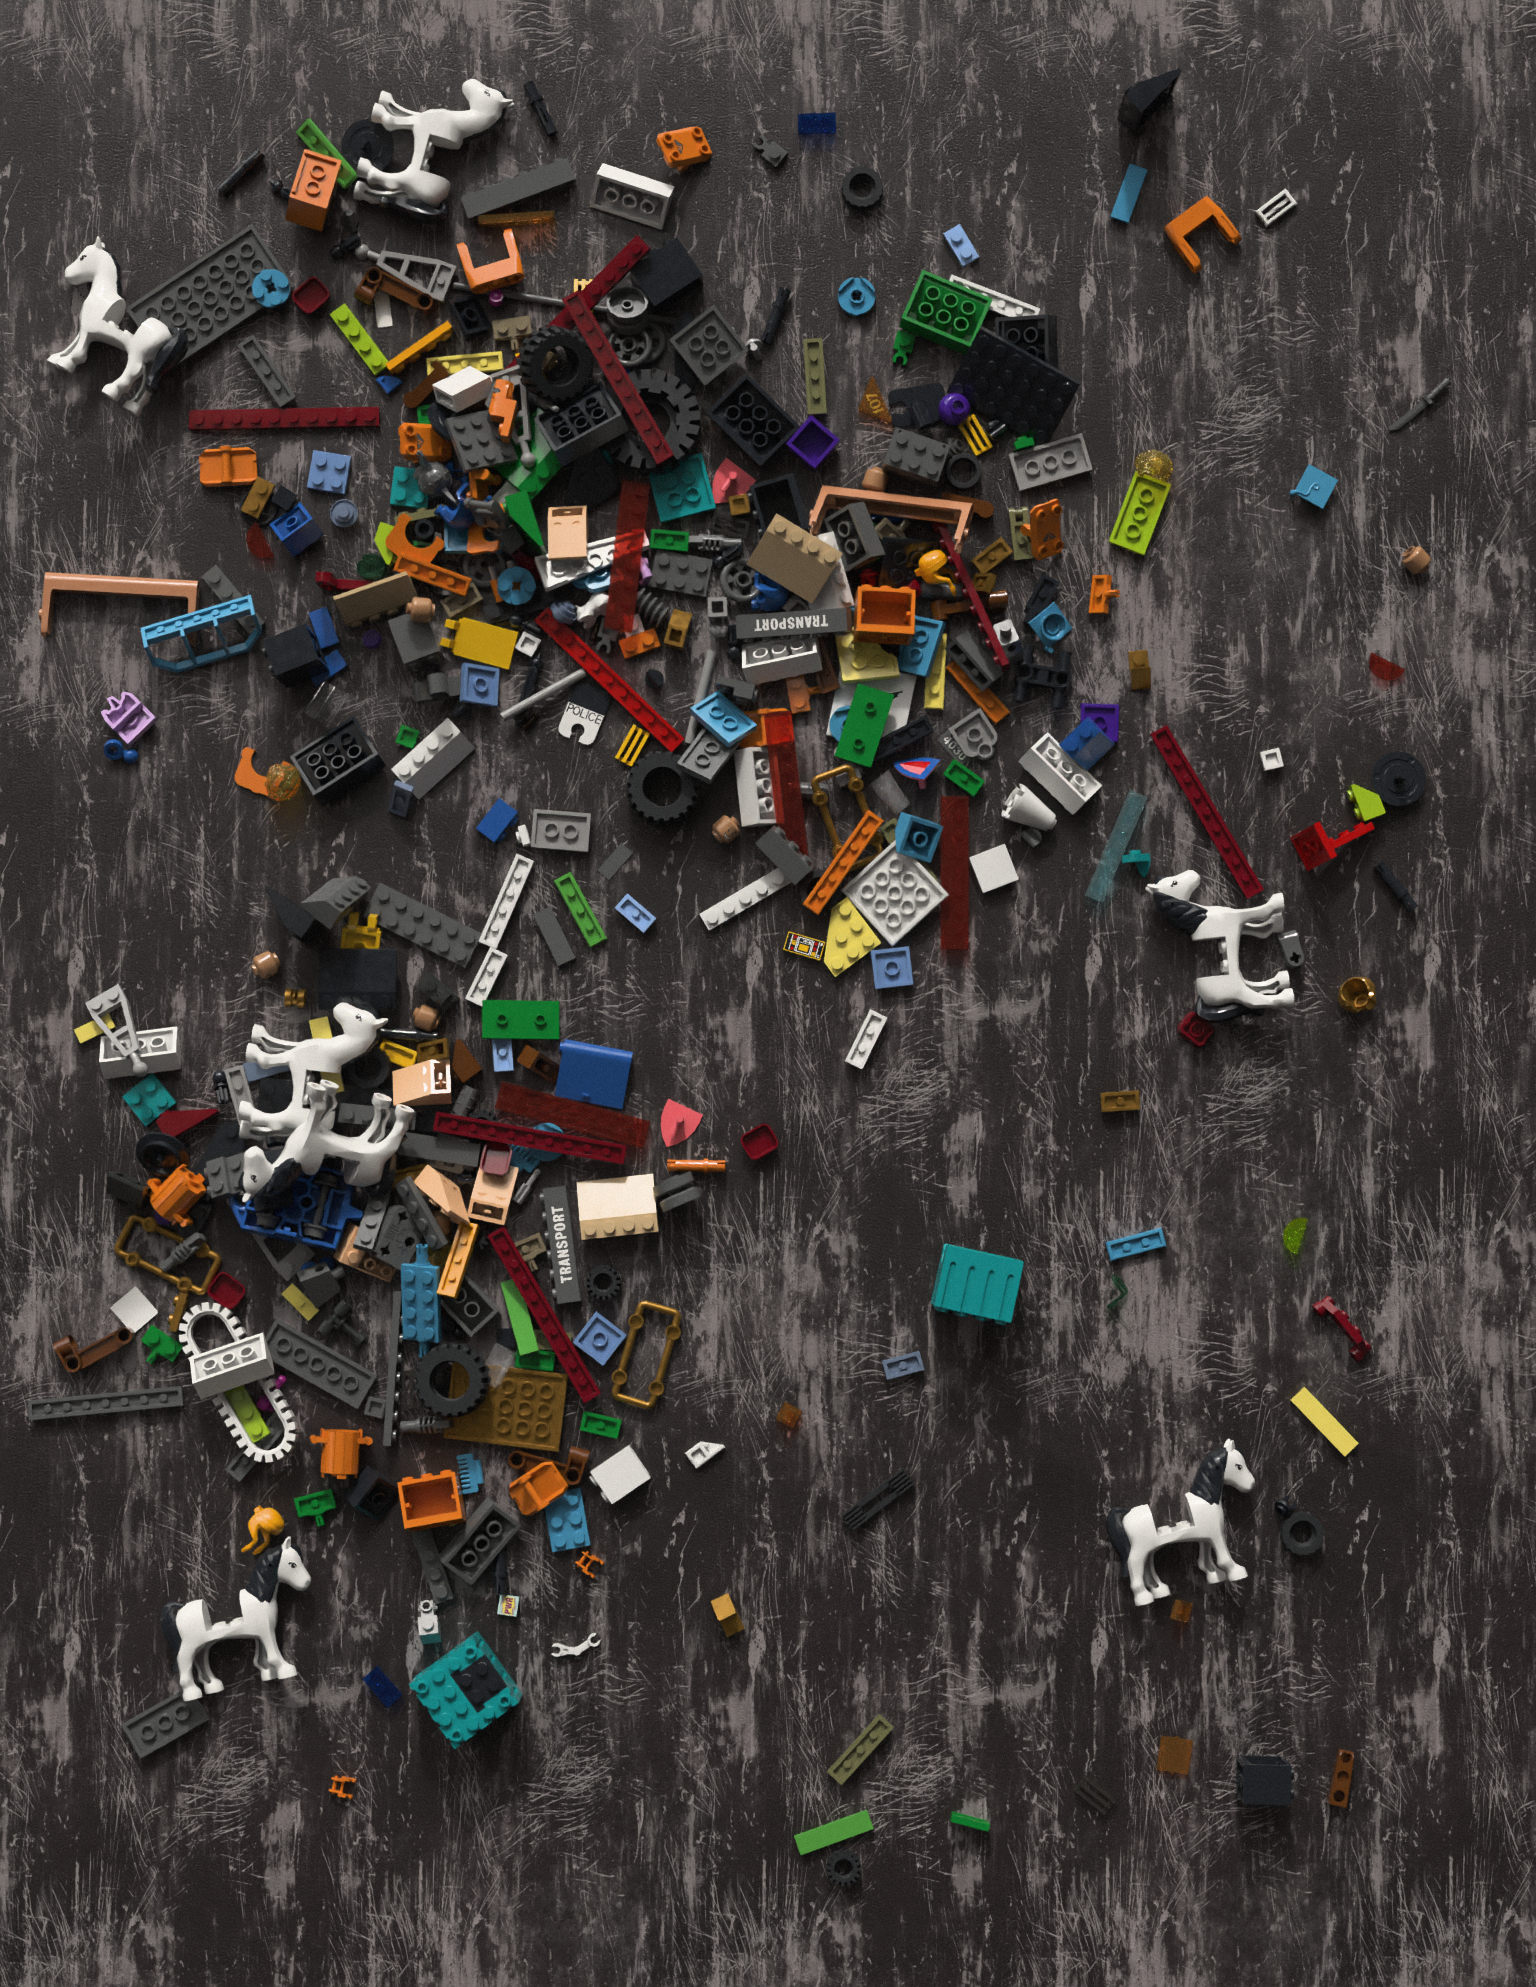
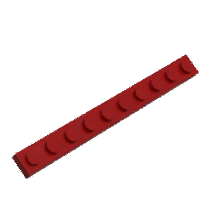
M547 607L534 622L665 748L673 752L685 739L565 623L558 622L553 617V612Z

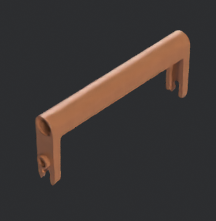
M823 485L814 510H811L809 515V526H812L810 534L812 535L818 534L828 509L840 510L848 504L859 502L865 503L870 514L958 524L954 541H957L954 552L960 554L965 540L969 539V527L973 517L974 506L973 503Z
M46 572L44 576L42 609H39L41 636L46 638L47 635H51L56 592L188 600V613L199 610L200 583L199 581ZM197 631L188 633L187 638L189 643L196 647Z

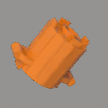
M186 1164L178 1167L163 1183L159 1178L147 1181L148 1186L152 1189L148 1196L155 1211L166 1220L171 1221L172 1225L180 1223L182 1227L193 1225V1219L190 1218L187 1211L206 1191L203 1185L204 1177L200 1173L196 1176L185 1168Z
M321 1428L320 1436L311 1435L309 1438L310 1442L313 1444L322 1443L321 1477L324 1478V1474L328 1473L332 1477H337V1479H346L347 1474H354V1478H357L360 1444L371 1445L373 1443L372 1438L368 1436L362 1437V1429L357 1431L344 1429L324 1430Z

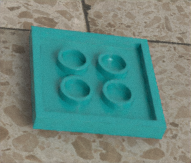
M702 453L691 455L686 462L680 461V467L673 471L670 468L665 469V474L656 476L655 472H650L649 480L661 523L716 509Z

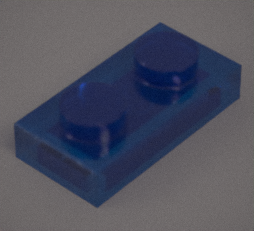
M835 112L798 114V135L836 133Z
M378 1665L363 1678V1681L387 1708L403 1695Z

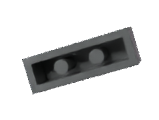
M967 630L956 637L945 648L981 692L994 684L1004 674L999 667H996L992 658Z
M774 825L755 844L796 885L814 867L812 865L813 861L806 854L803 855L799 851L800 848L794 841L790 842L785 837L786 833L782 828Z

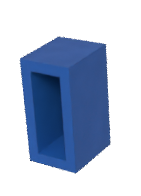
M499 798L476 829L496 844L497 841L501 842L505 838L507 828L509 826L513 827L519 819L517 817L519 813Z

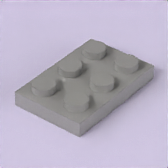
M534 809L531 848L588 852L591 814Z

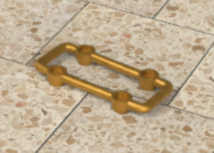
M847 764L818 774L811 780V787L814 792L812 801L820 808L833 843L832 855L834 857L841 850L843 844L840 843L826 805L828 796L820 789L819 782L847 772L849 776L848 788L855 792L863 816L869 810L862 792L864 783L856 776L854 768ZM877 830L869 842L875 847L877 854L856 861L850 871L869 865L884 851L882 846L883 835L880 831Z
M138 1214L131 1215L115 1244L114 1251L116 1255L125 1259L126 1264L130 1267L139 1266L176 1284L181 1292L190 1291L197 1295H204L221 1265V1256L212 1251L207 1243H204L195 1253L200 1258L209 1257L214 1260L201 1288L194 1285L189 1277L179 1278L171 1273L164 1272L161 1268L143 1260L138 1252L128 1253L122 1250L134 1223L141 1224L146 1232L156 1231L178 1243L183 1242L186 1238L159 1225L154 1217L145 1218Z
M646 1300L638 1303L635 1314L631 1315L628 1320L630 1330L618 1370L612 1374L614 1384L611 1394L615 1400L643 1409H651L655 1406L658 1396L664 1391V1384L662 1382L674 1341L681 1335L679 1328L681 1314L678 1310ZM644 1308L674 1317L672 1324L665 1331L667 1341L655 1381L649 1385L651 1395L648 1402L619 1393L621 1385L627 1381V1373L625 1371L637 1330L644 1324L642 1317Z

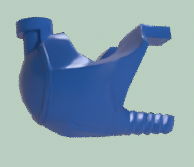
M468 481L456 492L459 499L457 509L446 505L443 507L440 504L434 511L436 516L438 514L449 527L455 530L467 529L475 522L471 511L464 507V500L467 498L465 491L470 486ZM489 495L484 501L489 502L492 500V497Z
M755 572L754 586L764 594L752 600V611L776 612L782 609L788 601V589L762 573ZM760 580L765 581L768 586L762 584Z

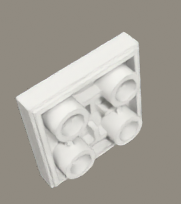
M1005 844L969 857L982 893L1019 880Z

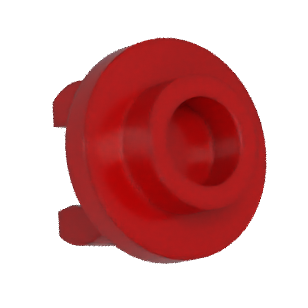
M873 568L862 569V573L858 574L859 577H862V585H876L874 575H877V571H873Z

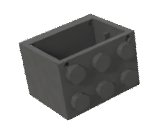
M896 427L882 469L886 470L889 475L936 490L948 457L950 445Z
M405 614L388 621L402 661L409 672H420L424 670L425 666L430 664L431 666L439 665L442 663L441 660L445 659L431 619L428 623L413 622L410 620V614Z

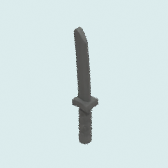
M1445 378L1430 394L1425 395L1422 401L1389 426L1388 429L1391 431L1401 428L1427 405L1430 406L1433 403V399L1445 390L1451 382Z

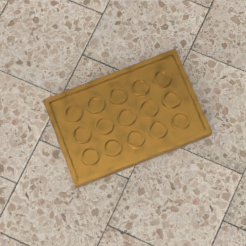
M453 1362L448 1397L450 1399L459 1398L464 1395L470 1384L467 1370L456 1362ZM488 1365V1376L491 1377V1382L488 1385L490 1389L485 1396L484 1402L476 1410L464 1416L446 1418V1420H453L454 1427L445 1428L443 1438L559 1452L568 1375Z

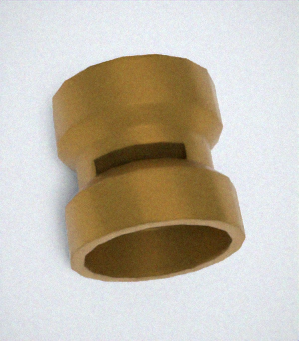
M286 988L285 1007L295 1005L298 1008H305L306 989H299L297 991L293 988Z

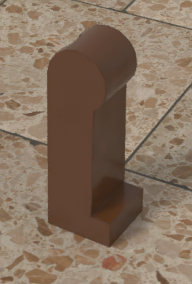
M438 359L431 364L434 370L413 391H409L404 395L403 402L408 408L418 406L433 391L432 385L445 379L451 373Z
M942 492L941 499L973 503V515L978 516L981 520H988L993 515L994 507L990 502Z
M1338 1749L1329 1794H1327L1326 1802L1330 1805L1347 1808L1354 1761V1752L1343 1749Z

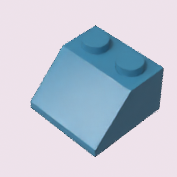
M901 812L895 828L897 852L931 863L943 826Z

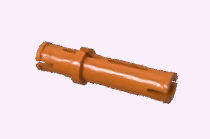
M667 1160V1172L725 1173L726 1168L725 1160Z

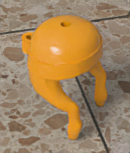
M933 550L924 554L919 560V568L914 570L916 576H922L923 580L931 585L947 582L952 595L955 597L956 588L951 580L940 576L950 573L954 584H959L954 576V571L943 566L947 562L945 553L941 550Z
M260 1505L254 1509L255 1514L248 1521V1528L253 1541L241 1550L242 1553L251 1550L258 1542L259 1530L262 1532L265 1542L254 1550L253 1555L262 1552L269 1545L271 1534L279 1535L284 1529L285 1524L282 1516L275 1509H263Z

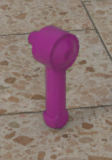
M501 288L490 292L489 301L492 306L498 307L503 304L504 298Z
M280 1375L276 1381L277 1386L271 1389L272 1392L282 1387L287 1380L285 1376ZM267 1395L259 1397L256 1407L263 1412H273L275 1410Z

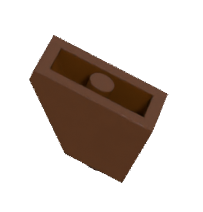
M457 1039L452 1062V1069L454 1070L452 1075L458 1082L466 1083L483 1069L462 1040Z
M526 1045L517 1062L554 1084L558 1078L560 1065Z

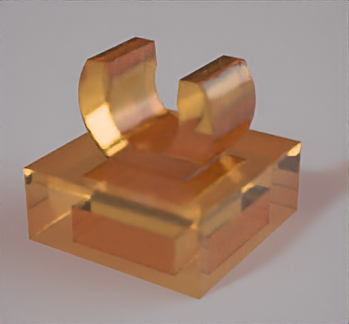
M785 1401L776 1419L793 1428L802 1410Z

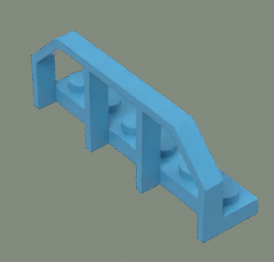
M251 595L140 628L144 649L152 666L175 673L248 652L262 634V628L256 615ZM251 614L256 626L245 643L228 647L219 624ZM214 626L224 649L196 657L186 634ZM181 636L191 659L173 663L156 658L149 645Z

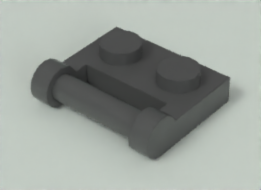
M466 498L464 500V507L471 511L475 522L479 526L508 529L511 525L498 501L491 500L485 502L477 501L474 498Z

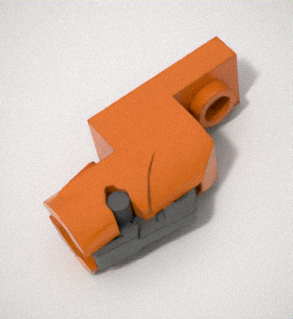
M497 379L490 390L485 406L489 409L491 420L500 423L498 434L501 435L502 442L510 443L518 411L517 401L513 400L514 384L507 380Z

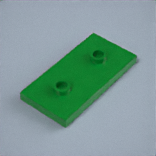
M857 684L834 757L871 768L894 698L893 694Z
M482 1000V1039L559 1040V1001Z

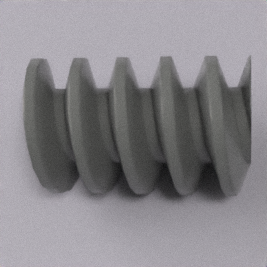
M644 587L635 594L628 605L633 603L632 609L636 610L639 608L638 614L645 613L644 619L651 617L650 623L654 624L657 622L656 628L659 629L670 616L668 614L669 607L662 609L663 602L657 605L658 598L655 597L651 600L652 593L650 592L645 595L646 588Z

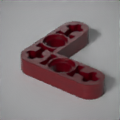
M316 572L315 583L320 589L348 592L374 582L337 579L330 572Z

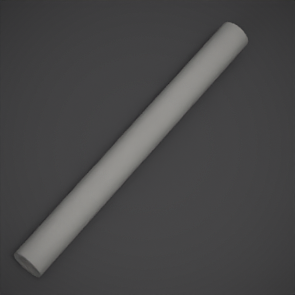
M707 650L694 705L706 697L717 653L715 651ZM692 715L684 741L687 744H692L695 740L699 721Z
M581 668L501 712L502 720L504 722L585 678L587 676L585 670Z

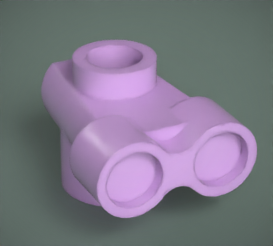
M636 553L631 559L626 560V569L630 575L636 574L640 587L649 584V580L653 576L648 568V560L646 557H642L641 553Z

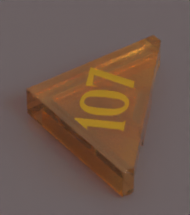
M871 377L858 410L891 423V416L874 377Z

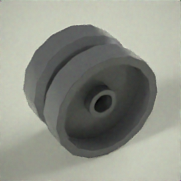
M627 285L613 289L608 294L606 308L609 327L614 332L626 336L635 335L643 331L649 321L648 299L643 290Z
M691 1171L680 1176L679 1174L664 1180L663 1183L652 1187L656 1197L666 1194L669 1196L659 1203L662 1212L701 1196L698 1187L694 1186L687 1190L684 1187L694 1181Z

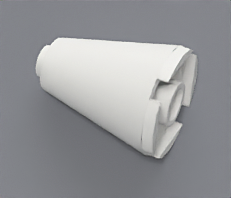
M1019 784L1020 789L1016 787L1005 803L1008 807L1006 811L1002 810V817L1044 831L1053 829L1057 822L1055 819L1056 815L1025 785Z

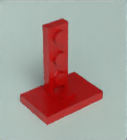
M1319 821L1293 835L1290 839L1306 870L1309 871L1336 857L1337 854L1334 849L1375 828L1372 822L1366 825L1362 822L1353 827L1354 831L1349 832L1345 830L1338 834V839L1334 840L1333 837L1328 839Z

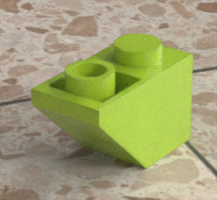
M380 522L374 540L386 565L392 568V565L397 561L398 555L386 547L385 540L394 526Z
M1355 784L1348 787V798L1350 802L1353 801L1356 808L1354 809V814L1357 820L1360 819L1361 823L1386 813L1378 794Z

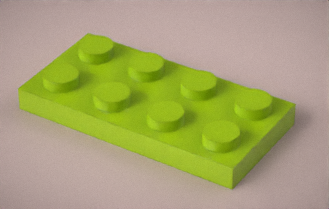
M1135 471L1108 543L1144 556L1171 484Z

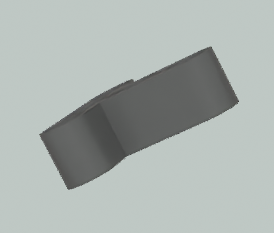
M434 673L427 675V681L412 683L414 703L460 697L461 676L446 677L444 673Z

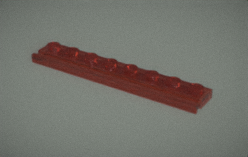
M625 479L621 483L604 629L608 628L631 633L633 630L650 484L626 481Z
M792 710L764 713L777 827L782 828L786 833L785 837L790 842L794 841L799 846V851L809 857Z
M941 796L940 825L943 826L940 835V885L949 896L940 903V949L968 950L969 796Z
M503 1081L495 1108L640 1148L644 1147L651 1122Z

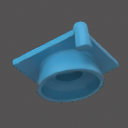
M1309 464L1296 489L1291 490L1289 496L1293 498L1294 495H1297L1323 509L1338 480Z
M1055 602L1029 622V625L1045 646L1044 650L1047 653L1053 652L1054 650L1051 646L1073 629Z

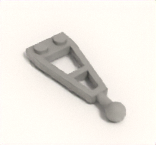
M364 244L357 246L354 251L358 259L369 258L377 261L376 265L382 270L418 290L428 293L434 300L442 303L445 301L457 270V266L438 259L383 250L381 254L370 251L368 246ZM386 259L404 261L400 272L386 265ZM411 262L436 267L427 289L406 277Z
M519 365L488 376L492 378L493 383L497 379H503L513 383L514 388L520 387L522 410L517 412L515 421L523 419L524 435L518 436L513 427L511 437L517 446H521L523 454L520 459L521 464L526 468L534 466L536 458L530 453L527 443L532 441L529 395L526 386L522 385L520 381L522 377L517 374Z
M117 984L85 1004L92 1018L127 1060L131 1058L134 1064L133 1073L137 1077H144L148 1073V1066L146 1063L141 1062L137 1055L141 1050L129 1001L122 987ZM122 1006L127 1025L112 1033L101 1017ZM129 1034L132 1047L126 1050L119 1039Z
M237 1195L238 1204L245 1206L241 1195ZM251 1233L272 1266L287 1282L301 1269L304 1263L308 1262L315 1255L307 1245L296 1243L297 1246L278 1263L264 1242L267 1236Z

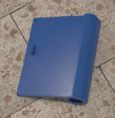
M568 1039L561 1042L559 1053L562 1056L555 1096L623 1109L633 1052Z

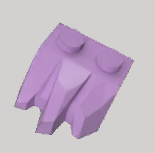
M128 692L121 693L120 701L113 696L107 698L111 709L109 711H101L105 721L129 746L134 744L158 720L132 693Z

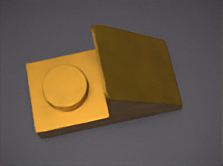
M1147 650L1129 651L1128 662L1131 690L1150 689L1151 667H1149Z
M448 1038L417 1044V1063L428 1060L449 1059Z
M729 1593L711 1601L717 1619L720 1621L727 1637L745 1629Z

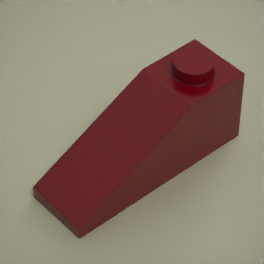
M216 1108L172 1112L167 1110L159 1115L160 1119L156 1120L162 1133L176 1138L220 1113V1111Z

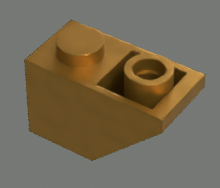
M677 609L673 610L664 646L683 651L692 613Z

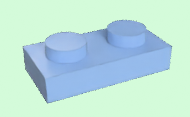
M960 224L943 233L945 240L962 268L979 258Z
M626 894L615 907L617 911L643 933L656 920L651 913L629 894Z
M491 1039L494 1072L513 1071L511 1039Z

